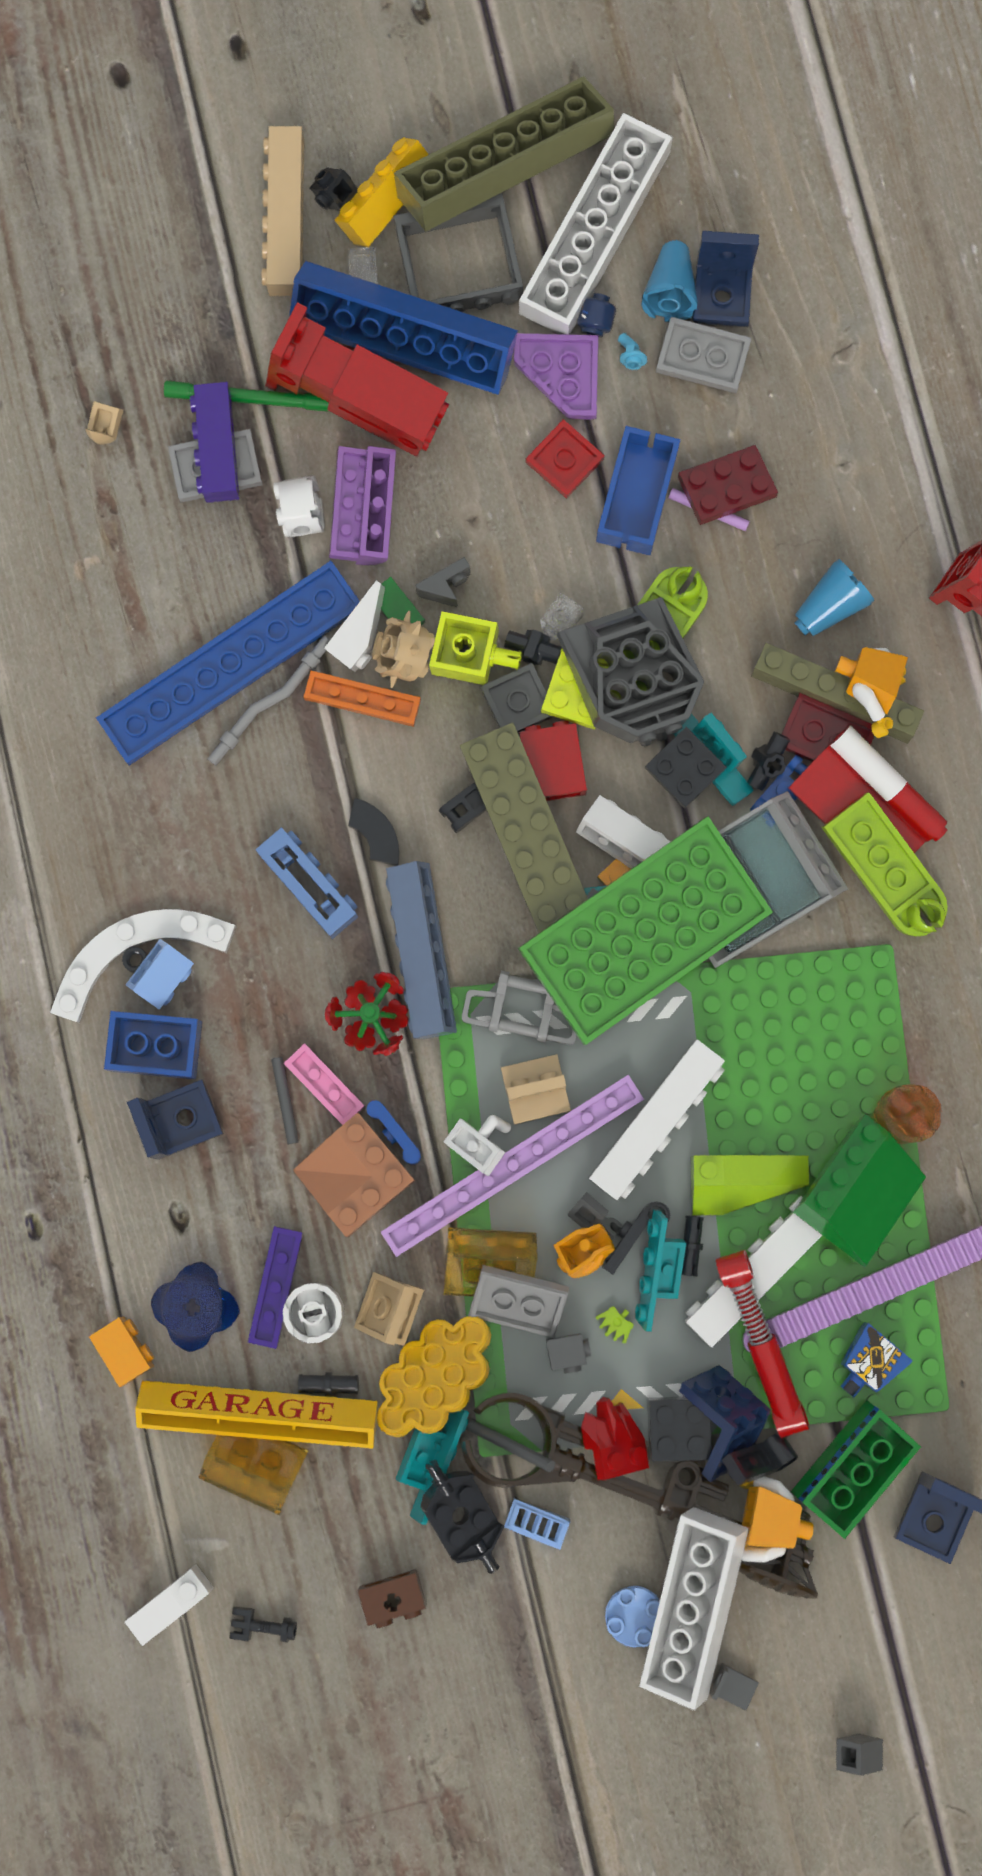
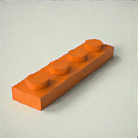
M312 670L310 671L304 693V700L412 727L415 725L421 697Z

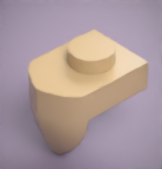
M94 401L88 427L85 429L89 438L97 444H108L115 441L123 409Z

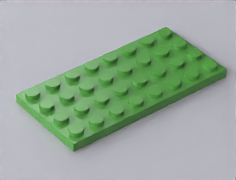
M707 816L518 947V950L582 1044L587 1045L769 916L773 911L709 816Z

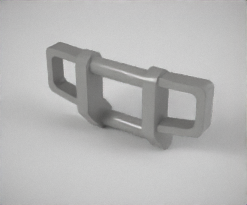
M501 970L497 992L469 990L466 994L462 1013L463 1023L489 1028V1031L496 1033L498 1030L530 1036L544 1043L551 1041L573 1045L576 1041L577 1035L574 1030H572L570 1038L547 1034L552 1010L559 1013L561 1011L554 1004V1001L540 981L509 975L510 972ZM507 986L547 994L540 1027L500 1019ZM473 997L495 998L490 1022L468 1017L470 1001Z

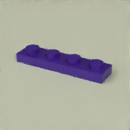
M276 1226L273 1228L248 1343L274 1349L278 1348L284 1322L283 1308L290 1295L303 1232Z

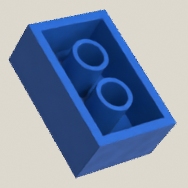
M110 1011L104 1069L110 1072L196 1079L202 1021L194 1018Z

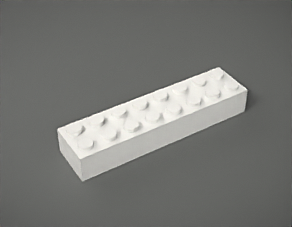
M625 113L622 114L519 300L520 315L558 334H571L585 299L592 296L671 151V136Z

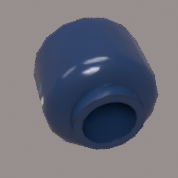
M594 293L593 298L588 297L585 299L577 318V324L582 328V333L598 335V337L602 338L603 334L609 333L612 330L616 307L609 302L610 297Z

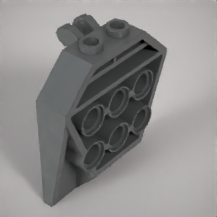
M662 597L557 633L594 727L630 744L639 741L644 747L649 746L651 741L656 738L659 741L667 739V735L683 729L682 725L689 719L704 680ZM649 641L658 643L660 650L651 648ZM623 650H630L634 655V659L625 657ZM597 659H604L608 663L609 668L599 666ZM662 672L669 673L673 678V682L666 681L662 676ZM636 681L645 683L647 691L640 690L636 685ZM610 690L619 692L621 700L612 698Z

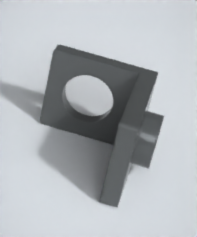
M721 1664L709 1693L714 1700H717L719 1697L743 1710H747L759 1683Z

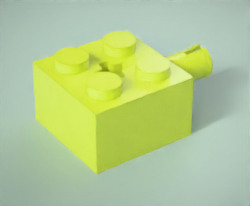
M441 611L429 668L432 675L485 685L488 683L490 670L494 664L518 670L522 652L497 647L496 643L499 635L497 622ZM464 645L469 646V650H466L465 652H460V649H463Z

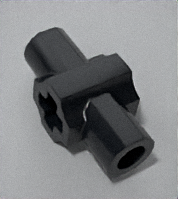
M510 630L504 643V648L517 652L521 651V660L533 665H541L543 660L557 664L562 650V646L550 643V637L537 630H527L525 635Z
M774 731L767 745L764 744L754 749L751 757L753 758L755 768L747 783L763 791L770 778L783 774L786 768L783 753L790 742L788 737Z

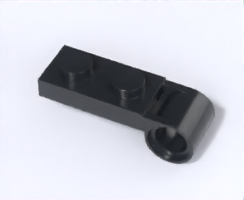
M651 1202L643 1208L637 1219H634L632 1223L626 1221L618 1233L621 1240L615 1247V1250L604 1260L605 1264L602 1266L604 1270L612 1275L615 1273L647 1226L649 1221L648 1212L652 1207L661 1208L669 1222L670 1211L664 1203Z
M777 1432L762 1443L729 1453L722 1461L727 1468L729 1476L739 1486L786 1468L798 1459V1455L787 1438H780Z

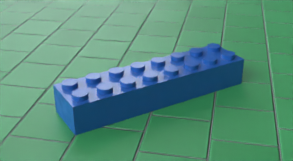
M308 261L304 262L294 277L289 317L298 302L307 307L306 318L325 327L324 336L333 341L352 347L359 345L376 355L499 395L508 377L518 330Z

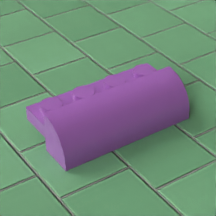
M343 446L338 447L329 558L356 561L355 565H377L387 561L396 449L368 446L367 450Z

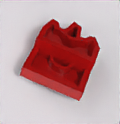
M602 1397L596 1402L597 1417L585 1412L581 1426L585 1450L593 1449L597 1480H607L648 1469L649 1462L645 1438L623 1403L619 1402L614 1406L610 1398Z

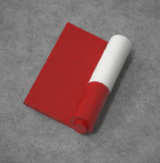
M851 725L843 729L788 787L824 824L828 823L857 799L869 792L914 854L925 842L932 839L935 842L938 841L948 830L945 827L948 821Z

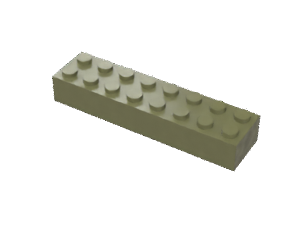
M583 76L394 172L397 197L426 232L609 138L614 130V109Z
M510 723L461 744L460 749L536 929L540 933L588 898L515 725Z

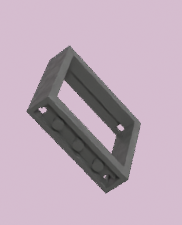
M503 193L426 232L497 218L511 284L429 300L430 302L464 312V310L472 308L478 310L487 309L492 304L502 302L504 304H512L521 298L523 283ZM410 212L394 215L395 230L409 294L419 298L406 236L424 233L425 231Z

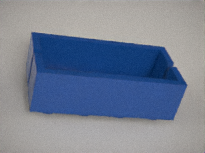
M625 426L598 527L596 542L621 548L622 543L627 544L626 550L651 556L681 439L656 433L653 448L648 447L649 431Z

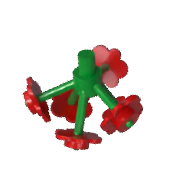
M380 972L379 974L375 973L373 976L377 980L376 984L382 988L376 998L374 997L375 988L372 985L368 986L366 981L357 980L354 986L346 988L347 996L344 999L345 1005L348 1008H355V1010L342 1011V1005L339 1004L338 998L332 997L331 1002L328 1003L325 1009V1019L329 1026L332 1027V1030L337 1031L338 1027L342 1026V1017L360 1016L363 1021H356L353 1026L348 1025L345 1028V1044L350 1047L355 1046L358 1051H363L365 1047L372 1048L376 1043V1039L373 1036L375 1031L367 1026L368 1024H373L383 1042L372 1053L374 1055L381 1053L387 1056L399 1049L403 1036L395 1035L388 1039L382 1027L397 1033L400 1028L407 1027L409 1018L406 1015L408 1007L401 1005V1002L397 999H392L388 1006H384L380 1011L378 1005L387 991L394 995L396 993L403 994L404 992L403 987L400 986V980L395 975L388 972Z

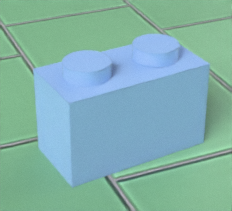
M159 939L126 983V986L160 1010L162 1006H166L172 1000L174 990L178 984L184 982L189 977L194 963L172 946Z

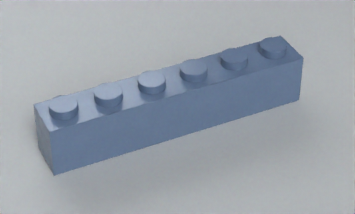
M414 861L386 868V886L390 892L392 902L390 912L395 921V943L400 952L401 961L399 969L404 977V999L409 1008L410 1018L408 1025L413 1034V1039H430L457 1033L430 863Z

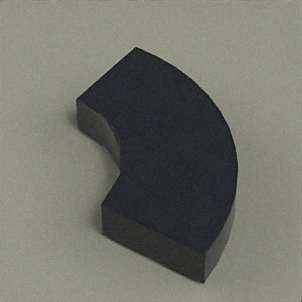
M354 798L348 826L359 831L367 839L370 846V861L398 866L399 843L390 821L375 806Z

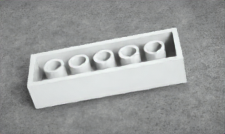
M695 1507L680 1516L639 1687L692 1710L697 1709L708 1699L749 1528Z

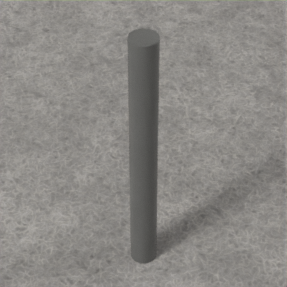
M468 1417L466 1430L547 1472H551L554 1469L555 1462Z

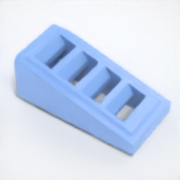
M514 1498L504 1527L560 1550L570 1524V1519ZM520 1508L525 1510L519 1526L515 1524ZM532 1512L537 1515L530 1530L526 1526ZM542 1517L548 1519L543 1534L538 1533ZM553 1523H559L555 1537H549Z

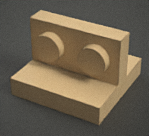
M557 1054L501 1067L514 1125L571 1111L566 1092V1082L561 1072Z
M373 1272L354 1328L384 1343L405 1346L424 1290Z

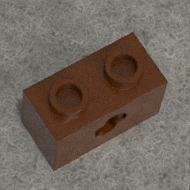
M417 1569L361 1585L358 1589L367 1626L375 1624L376 1628L386 1627L393 1623L392 1619L403 1615L405 1620L415 1618L422 1614L421 1610L426 1609L427 1603ZM394 1593L395 1598L397 1596L400 1597L397 1607H391L392 1603L389 1605L386 1603L389 1594Z

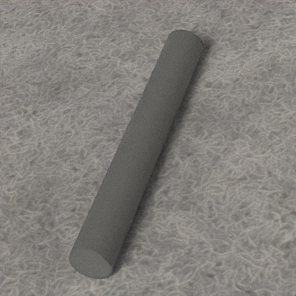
M273 1058L271 1062L287 1145L299 1143L283 1058Z

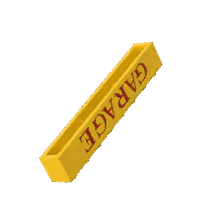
M142 1381L135 1407L136 1428L373 1449L378 1401L164 1383L160 1381Z

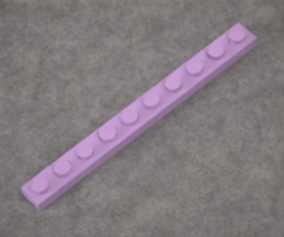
M625 1076L507 1151L489 1176L477 1170L381 1231V1234L396 1257L635 1106L644 1098L630 1076Z

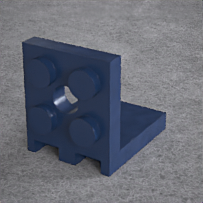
M702 231L695 280L698 304L697 309L693 311V323L748 327L752 270L759 246V234ZM718 291H725L730 295V299L726 302H720L716 299L715 294Z
M202 1079L148 1101L141 1098L127 1101L148 1158L160 1160L224 1134ZM184 1109L191 1110L194 1116L192 1123L187 1126H182L178 1121V1115Z
M720 1365L684 1381L679 1389L683 1396L722 1429L702 1472V1475L710 1482L728 1473L722 1461L725 1456L755 1445L771 1412V1409L759 1400L751 1390L744 1387L729 1371Z
M922 1471L894 1538L951 1564L973 1511L982 1514V1499ZM931 1515H939L942 1520L941 1527L937 1531H929L927 1529L926 1521Z

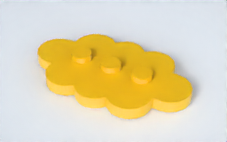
M466 1316L460 1319L454 1326L446 1320H433L425 1325L421 1331L420 1340L408 1342L403 1346L399 1354V1363L388 1366L380 1376V1391L386 1400L378 1409L377 1423L384 1433L391 1437H401L408 1434L413 1428L426 1434L436 1433L447 1423L449 1413L458 1412L467 1405L470 1390L484 1384L489 1375V1363L482 1353L490 1344L491 1330L484 1320L479 1317Z

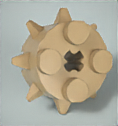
M411 611L407 612L404 620L393 617L387 619L385 622L388 626L384 633L378 631L373 645L372 659L377 660L378 664L375 671L380 673L382 678L390 676L391 688L394 687L397 679L410 682L417 677L424 678L429 668L427 662L429 652L435 642L434 634L421 626V621L411 623Z

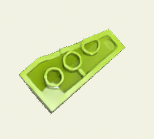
M808 1155L691 1156L692 1215H724L809 1185Z

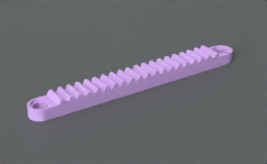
M982 1225L766 1319L765 1323L768 1324L769 1333L775 1334L778 1344L782 1348L810 1334L839 1323L844 1319H848L853 1315L903 1295L928 1282L946 1276L962 1267L980 1261L982 1259ZM745 1331L742 1342L745 1349L750 1353L747 1346L750 1337L747 1336L749 1331Z

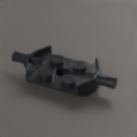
M437 1460L430 1461L431 1465L427 1463L425 1467L433 1480L431 1481L432 1485L423 1495L420 1506L454 1562L464 1563L481 1560L489 1574L494 1573V1569L498 1570L499 1565L491 1553L504 1529V1525L498 1522L473 1479L475 1477L474 1474L469 1471H453L445 1474ZM459 1507H463V1518L458 1522H454V1511Z

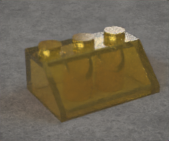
M448 1228L443 1295L474 1297L483 1265L535 1278L537 1233Z
M217 1435L204 1459L198 1478L280 1515L306 1459L308 1450L289 1441Z

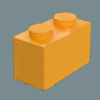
M124 1316L117 1318L89 1336L119 1388L154 1367L152 1363L154 1356L146 1344L141 1345L136 1337L139 1334L136 1325L131 1319L126 1320Z

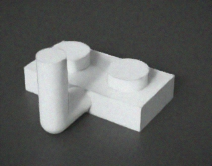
M490 1115L478 1131L460 1118L444 1140V1143L483 1174L489 1176L505 1154V1151L489 1140L488 1137L494 1129L502 1133H508L511 1130V1124L496 1115Z

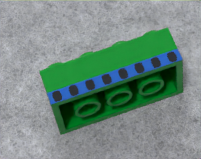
M866 1400L790 1492L845 1539L922 1446L879 1408Z

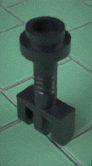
M233 1607L232 1614L244 1617L243 1620L231 1619V1626L242 1628V1632L230 1631V1639L250 1641L252 1632H264L280 1635L281 1642L288 1643L289 1640H295L297 1622H293L292 1618L285 1617L282 1623L253 1619L255 1609Z

